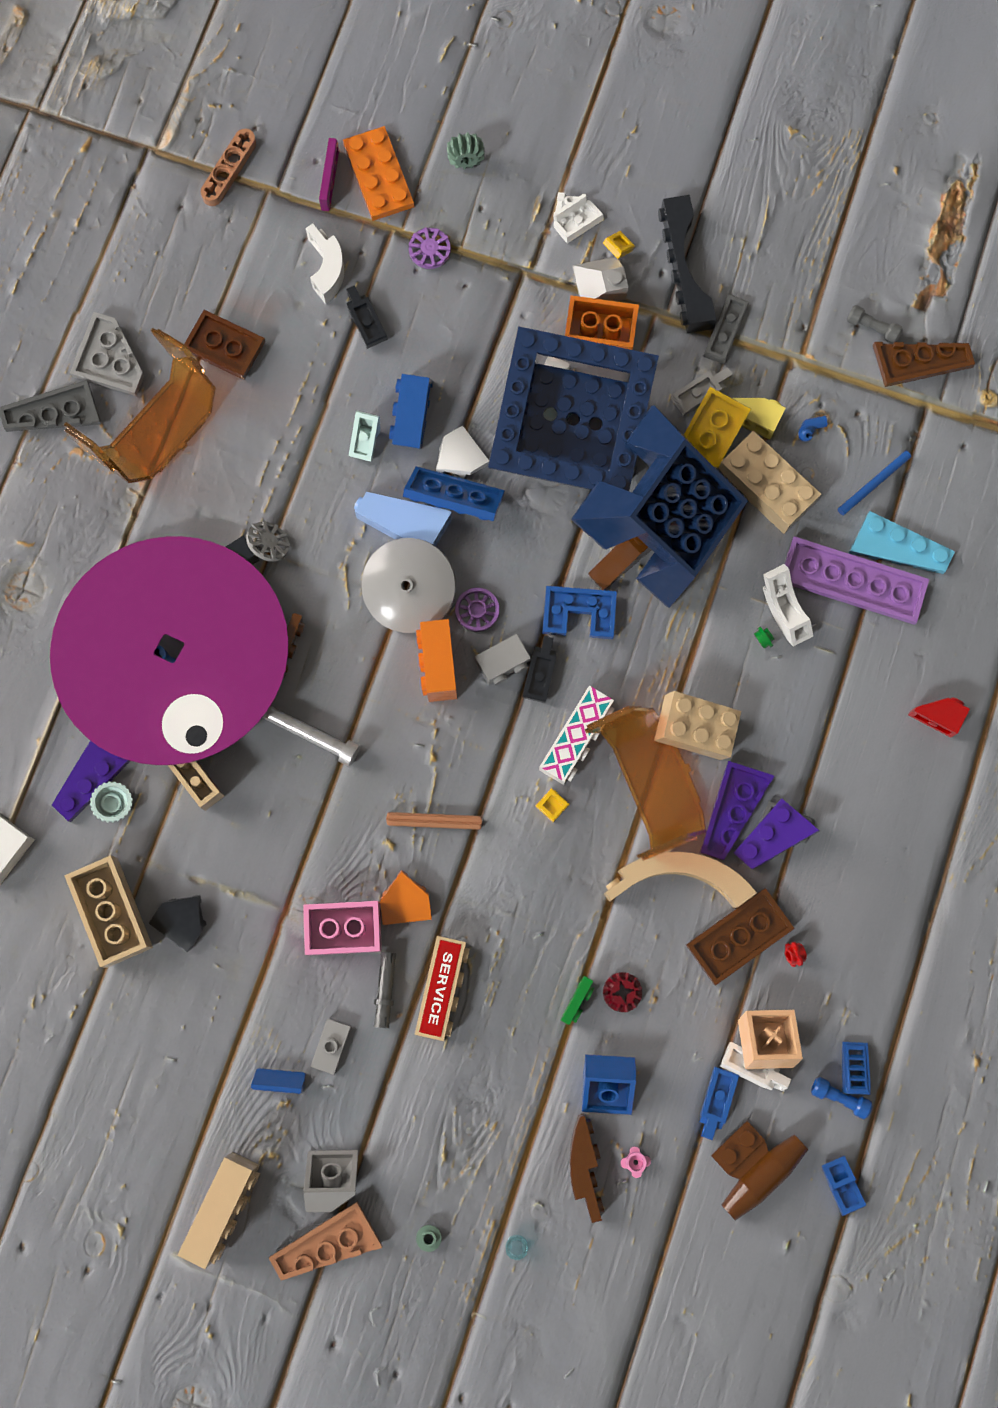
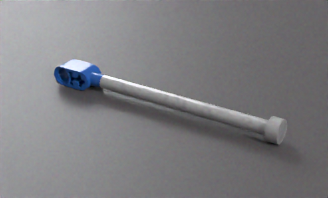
M157 646L154 655H161L162 659L171 663L176 661V658L170 656L162 646ZM272 706L269 707L262 717L339 756L338 762L348 767L352 765L359 752L360 745L350 740L344 743Z

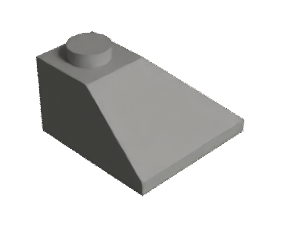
M616 257L573 265L572 268L580 297L616 302L626 300L628 293L627 279L624 267Z
M358 1150L308 1151L303 1192L306 1212H332L355 1195Z

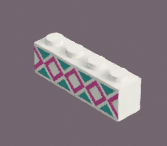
M589 686L540 765L539 771L563 785L566 780L571 782L578 771L575 768L578 760L584 761L590 751L587 745L591 739L596 741L602 731V728L599 727L603 719L608 721L615 710L611 707L614 700Z

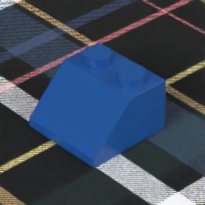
M585 1054L582 1112L632 1115L636 1086L635 1057Z

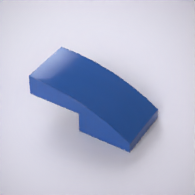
M845 1156L821 1166L842 1216L867 1206Z

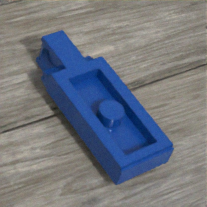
M714 1067L700 1113L699 1122L704 1123L701 1137L713 1140L716 1128L722 1129L723 1124L726 1123L739 1078L738 1074Z

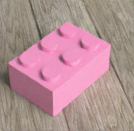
M379 901L303 905L305 955L382 952Z

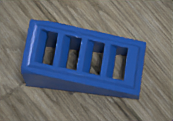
M842 1042V1093L871 1095L868 1043ZM849 1050H861V1055H849ZM849 1060H861V1065H850ZM850 1070L861 1071V1076L850 1075ZM851 1081H861V1086H851Z

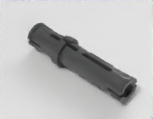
M381 952L377 999H374L376 1009L373 1027L389 1028L391 1006L394 1004V1001H392V988L396 953Z

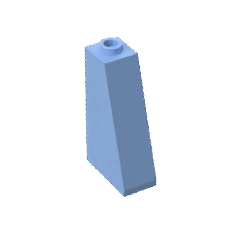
M366 492L363 498L359 497L354 506L357 519L395 540L415 538L427 541L434 546H437L452 520V512L446 509Z

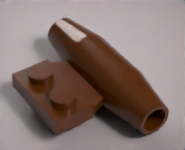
M746 1121L711 1155L729 1176L739 1179L721 1204L723 1208L736 1221L761 1204L791 1175L807 1153L808 1148L795 1135H792L768 1151L765 1139Z

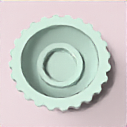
M116 782L99 785L94 790V793H92V798H90L93 815L107 823H114L124 819V816L128 815V812L131 810L130 807H132L131 802L133 799L129 789H126L125 785Z

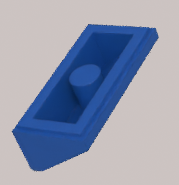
M259 1068L255 1072L251 1088L252 1090L300 1094L304 1091L306 1074L304 1072Z

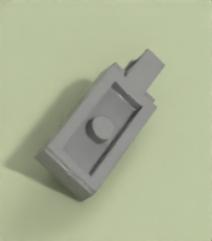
M728 367L717 374L715 371H708L673 393L671 400L681 414L685 416L700 406L710 386L722 392L726 387L724 384L731 380L733 374Z

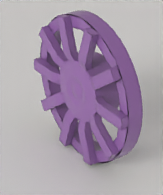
M425 227L417 231L411 237L408 247L412 261L425 269H435L442 266L448 260L451 252L448 236L437 228ZM428 233H433L432 239L429 238ZM425 234L426 239L423 240L420 236ZM437 235L442 237L439 240L435 241ZM417 239L421 244H416L414 241ZM444 241L447 244V246H438L440 243ZM412 247L420 248L421 250L413 253ZM439 250H447L445 256ZM420 254L423 255L421 261H419L416 258V256ZM436 256L441 258L439 262L435 263L434 258ZM426 258L431 259L432 264L424 263Z
M468 589L459 596L456 602L455 613L457 620L465 629L480 632L487 630L498 619L499 603L496 597L486 589ZM474 593L475 600L471 601L467 595ZM478 593L485 594L482 600L478 599ZM490 597L493 602L486 605L485 601ZM462 599H465L469 605H461ZM496 607L495 613L487 611L488 608ZM459 608L468 610V612L460 615ZM485 615L493 616L494 618L489 622ZM467 616H470V619L468 620V622H467V624H466V623L462 620V618H465V617H467ZM474 619H476L477 627L470 626ZM480 619H483L487 625L480 627Z

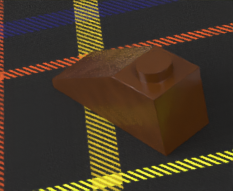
M634 537L616 545L588 575L602 590H606L646 556L651 549L641 539Z

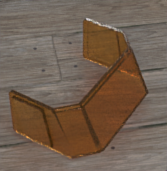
M152 328L150 331L173 358L170 380L110 445L99 447L94 441L67 422L64 424L66 427L65 432L85 452L111 472H115L127 483L153 479L180 450L183 451L188 446L187 442L204 425L205 420L212 413L216 387L205 375L204 368L183 343L160 329Z
M626 706L586 725L585 732L601 733L613 748L649 834L650 850L637 855L638 859L642 858L645 861L698 840V836L707 832L704 813L700 806L701 800L689 774L692 771L689 763L685 764L679 748L654 741L660 718L654 708Z

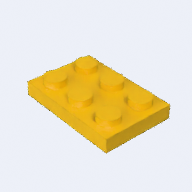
M710 386L684 435L713 467L719 468L721 461L728 452L751 408Z

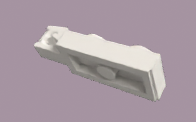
M733 1042L728 1044L720 1067L738 1074L740 1077L765 1089L772 1090L776 1088L783 1092L788 1089L791 1079L780 1074L779 1068L745 1069L742 1047Z

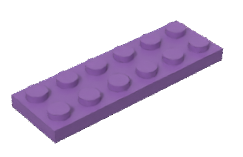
M798 537L792 538L785 560V565L789 568L792 586L913 625L918 621L929 583L927 578Z

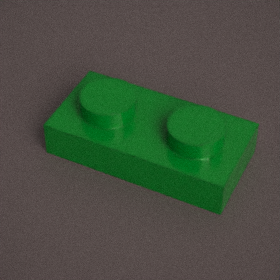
M583 976L560 1018L562 1022L568 1025L572 1021L574 1023L577 1022L583 1011L579 1008L583 999L588 1001L594 991V987L591 986L593 980Z

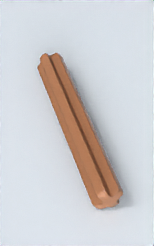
M388 812L386 823L389 826L480 830L482 828V817Z

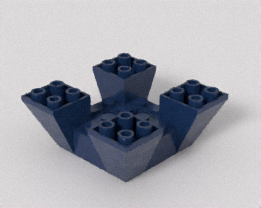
M653 405L625 443L650 467L633 492H629L598 481L571 520L604 550L634 537L641 539L654 554L636 579L666 607L670 608L697 576L748 502V499L717 467H713L687 437Z

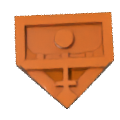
M401 870L397 878L383 892L380 899L383 925L432 920L429 893L426 892V888L419 885L407 873Z

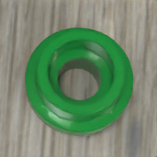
M761 626L758 627V631L754 635L763 649L768 646L770 648L773 647L771 642L775 639L768 628L763 630Z

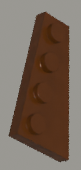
M874 342L872 345L885 387L970 369L975 365L969 343L929 345L924 342H917V344H904V342L883 344V342Z

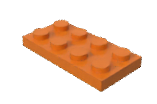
M385 126L343 139V145L372 221L414 208V201Z

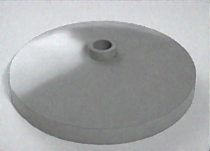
M415 538L396 539L381 546L368 560L362 575V595L369 612L380 624L397 632L415 633L416 630L420 629V622L442 620L447 615L456 595V576L449 559L433 544ZM405 581H408L410 583V588L408 590L404 589L405 586L403 585V583Z

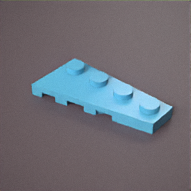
M869 511L848 554L864 555L875 560L892 561L891 563L906 564L913 566V568L944 574L955 551Z

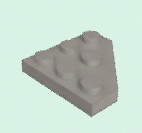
M93 312L70 371L71 376L137 396L144 379V374L118 322L113 317Z

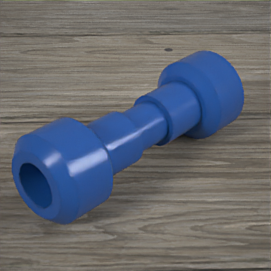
M822 1077L816 1078L812 1085L811 1093L813 1096L819 1099L828 1098L834 1102L837 1101L844 1104L845 1107L853 1110L855 1116L863 1120L868 1118L872 1111V1101L864 1097L857 1099L849 1094L846 1095L832 1087L830 1082Z

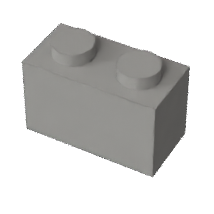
M517 634L475 656V662L488 685L493 683L499 685L508 679L507 675L513 672L519 674L525 671L531 659Z

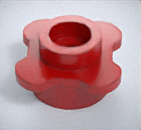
M792 942L791 945L789 943L785 944V958L792 967H796V965L802 966L803 962L807 959L805 948L801 943Z

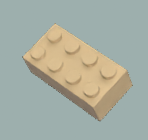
M754 431L721 461L718 468L747 497L748 501L783 534L821 496L817 489Z
M110 855L64 875L100 967H111L153 948L118 858Z
M234 1152L224 1157L177 1256L203 1269H206L211 1263L215 1265L216 1261L220 1260L226 1248V1245L223 1244L224 1239L227 1240L228 1236L232 1235L238 1221L234 1220L236 1215H239L240 1211L244 1210L249 1197L245 1195L252 1187L254 1188L259 1179L260 1173L257 1172L259 1164Z

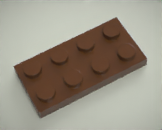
M764 888L691 940L686 946L713 985L716 986L795 928L767 889Z

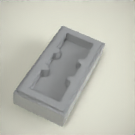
M327 1019L310 1067L335 1075L351 1026Z

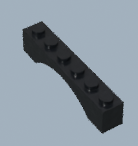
M690 195L665 198L661 208L658 209L659 221L663 222L665 228L662 234L664 243H668L669 247L667 250L668 263H672L673 266L671 271L672 283L677 285L678 291H676L675 296L677 305H681L682 312H680L681 325L685 326L686 333L712 330L716 323L712 298L696 284L685 261L684 241L694 217Z

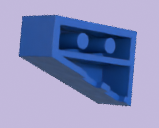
M402 374L401 379H397L396 393H399L398 402H394L392 416H396L395 426L391 425L389 439L392 440L393 445L422 449L427 422V408L430 405V388H433L434 382L432 379Z

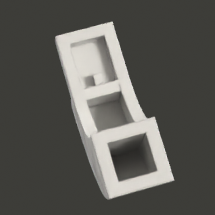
M311 224L306 228L308 240L322 256L323 262L318 272L311 276L310 279L313 289L323 302L327 304L335 297L342 285L344 262L340 245L335 236L333 235L328 239L322 229L318 230L314 224Z
M783 564L763 574L766 585L763 587L766 601L776 623L789 643L795 646L813 637L811 620L797 601L789 568Z

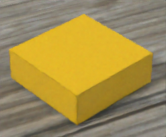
M621 231L607 237L603 242L617 259L631 253L635 248V245Z
M551 788L535 807L554 822L569 806V803Z

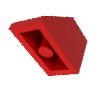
M948 697L915 707L909 712L908 716L951 738L958 734L970 708L964 706L965 703L963 701Z

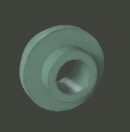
M425 1225L419 1229L416 1235V1242L421 1250L432 1252L440 1246L442 1236L437 1227ZM431 1234L434 1238L433 1242L426 1243L424 1236Z

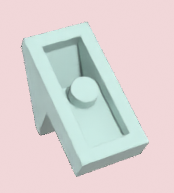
M356 411L349 450L350 457L372 461L376 438L381 431L379 416Z

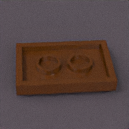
M203 310L182 348L184 352L245 380L266 341L262 336L207 310Z

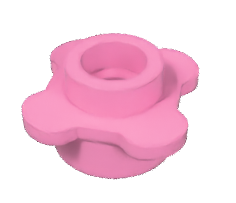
M631 1147L627 1157L621 1159L622 1168H627L634 1178L641 1177L645 1168L651 1164L650 1158L641 1154L638 1147ZM634 1160L638 1161L637 1165L633 1163Z

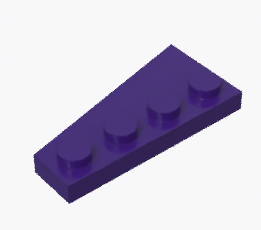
M90 740L53 801L52 806L67 821L72 822L91 802L90 798H92L94 790L99 785H103V783L111 782L130 761L105 751Z
M731 761L727 762L700 854L722 861L726 858L756 805L773 780L774 775Z

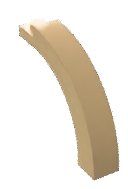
M665 852L638 859L620 869L618 873L623 880L619 881L618 878L613 880L606 886L608 891L604 893L610 902L629 887L644 879L658 875L676 874L693 877L710 885L723 895L734 909L757 894L752 886L730 867L709 857L687 852Z

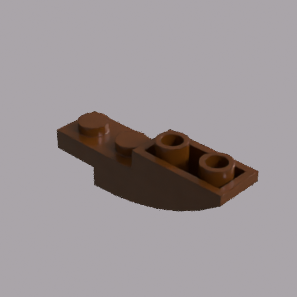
M580 1114L577 1117L571 1139L570 1177L575 1200L585 1198L590 1220L592 1223L602 1221L600 1213L605 1211L601 1197L596 1198L593 1188L598 1187L594 1171L589 1173L588 1169L598 1167L597 1160L601 1159L597 1144L592 1145L590 1134H594L590 1118L585 1119L584 1114Z

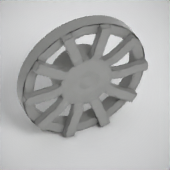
M266 521L253 524L246 535V541L250 550L257 557L266 561L274 562L283 559L290 547L287 533H284L277 524L274 525ZM253 530H256L257 532H259V534L252 533V532H253ZM251 538H258V541L253 542ZM274 549L279 551L281 554L276 555ZM265 552H271V556H270V555H266V554H264V553H265Z

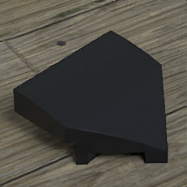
M201 896L175 898L162 903L149 924L186 952L190 951L202 934L203 927L207 925L202 916Z

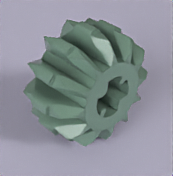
M468 132L464 135L459 133L458 137H451V141L447 143V155L450 164L454 165L455 168L462 167L464 170L467 167L473 168L474 165H480L485 155L482 138L477 137V134L469 135Z

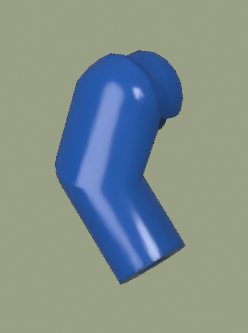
M826 416L804 420L798 431L799 439L810 441L813 438L815 429L827 427Z

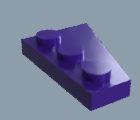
M781 798L736 849L734 854L754 870L775 858L778 854L794 847L804 839L820 831Z

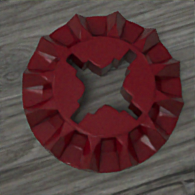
M625 972L616 973L605 982L603 997L611 1009L617 1012H629L640 1003L642 999V986L633 975ZM620 981L625 989H633L632 992L626 994V1003H624L621 996L612 995V993L620 990Z

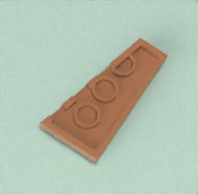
M357 1201L269 1256V1260L282 1281L350 1257L353 1258L363 1253L383 1248V1245Z

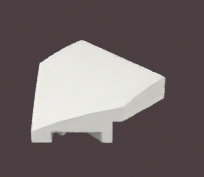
M558 192L557 206L553 215L554 228L567 244L604 220L603 213L590 200H587L586 194L576 197L566 196L565 193Z
M461 426L443 437L439 447L440 453L436 472L443 473L446 471L457 474L460 478L464 479L466 474L471 475L486 467L489 460L466 429Z

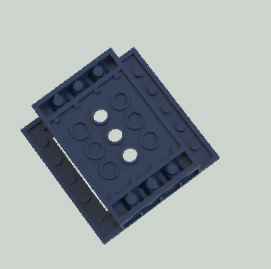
M518 326L488 468L592 490L598 481H602L629 491L637 454L625 443L647 413L659 355ZM537 354L630 373L629 382L538 364ZM549 408L557 412V417L553 421H548L544 418V412ZM576 413L580 417L577 425L572 426L567 423L566 418L569 414ZM599 418L603 424L601 429L592 430L589 426L590 420Z

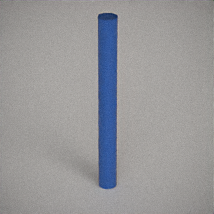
M904 451L838 508V512L844 516L911 458V454L908 451Z

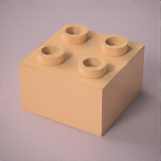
M795 1010L746 1011L738 1020L745 1069L794 1068L803 1059Z

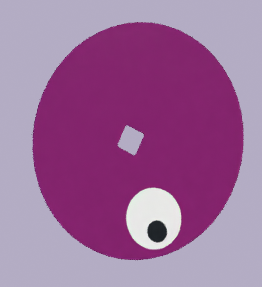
M166 536L139 541L111 553L95 564L81 577L66 597L58 613L50 644V668L53 685L65 713L85 737L105 751L125 760L149 765H177L201 760L221 752L244 737L261 720L274 701L284 677L288 657V634L283 610L276 594L263 575L246 559L224 546L199 538ZM165 634L184 642V647L174 663L154 655L158 644Z

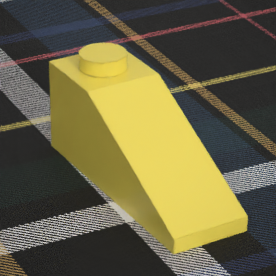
M733 398L751 408L742 427L754 431L767 439H771L786 408L778 401L772 399Z

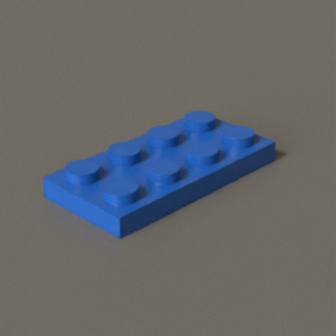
M416 466L404 488L403 497L415 502L428 503L437 508L450 509L459 514L472 515L481 520L494 521L505 490Z

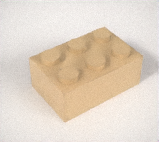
M673 691L664 697L654 741L718 760L731 758L741 711Z

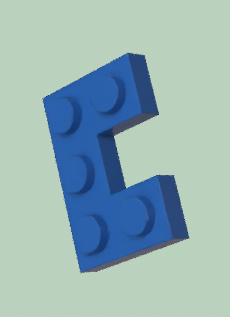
M546 586L542 634L566 636L568 613L591 615L589 638L613 639L617 591Z

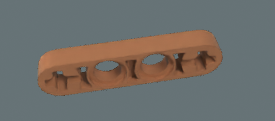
M241 129L235 134L203 184L201 196L205 204L216 206L222 201L254 151L256 139L250 129ZM247 138H249L250 142L245 141L244 144H242V139L246 140ZM233 154L240 156V160L235 163L230 162L228 159ZM221 172L229 174L226 180L221 181L217 179L218 174ZM215 191V196L211 195L210 197H208L207 193L212 194Z

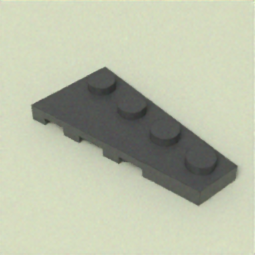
M87 380L0 407V417L6 432L101 424Z

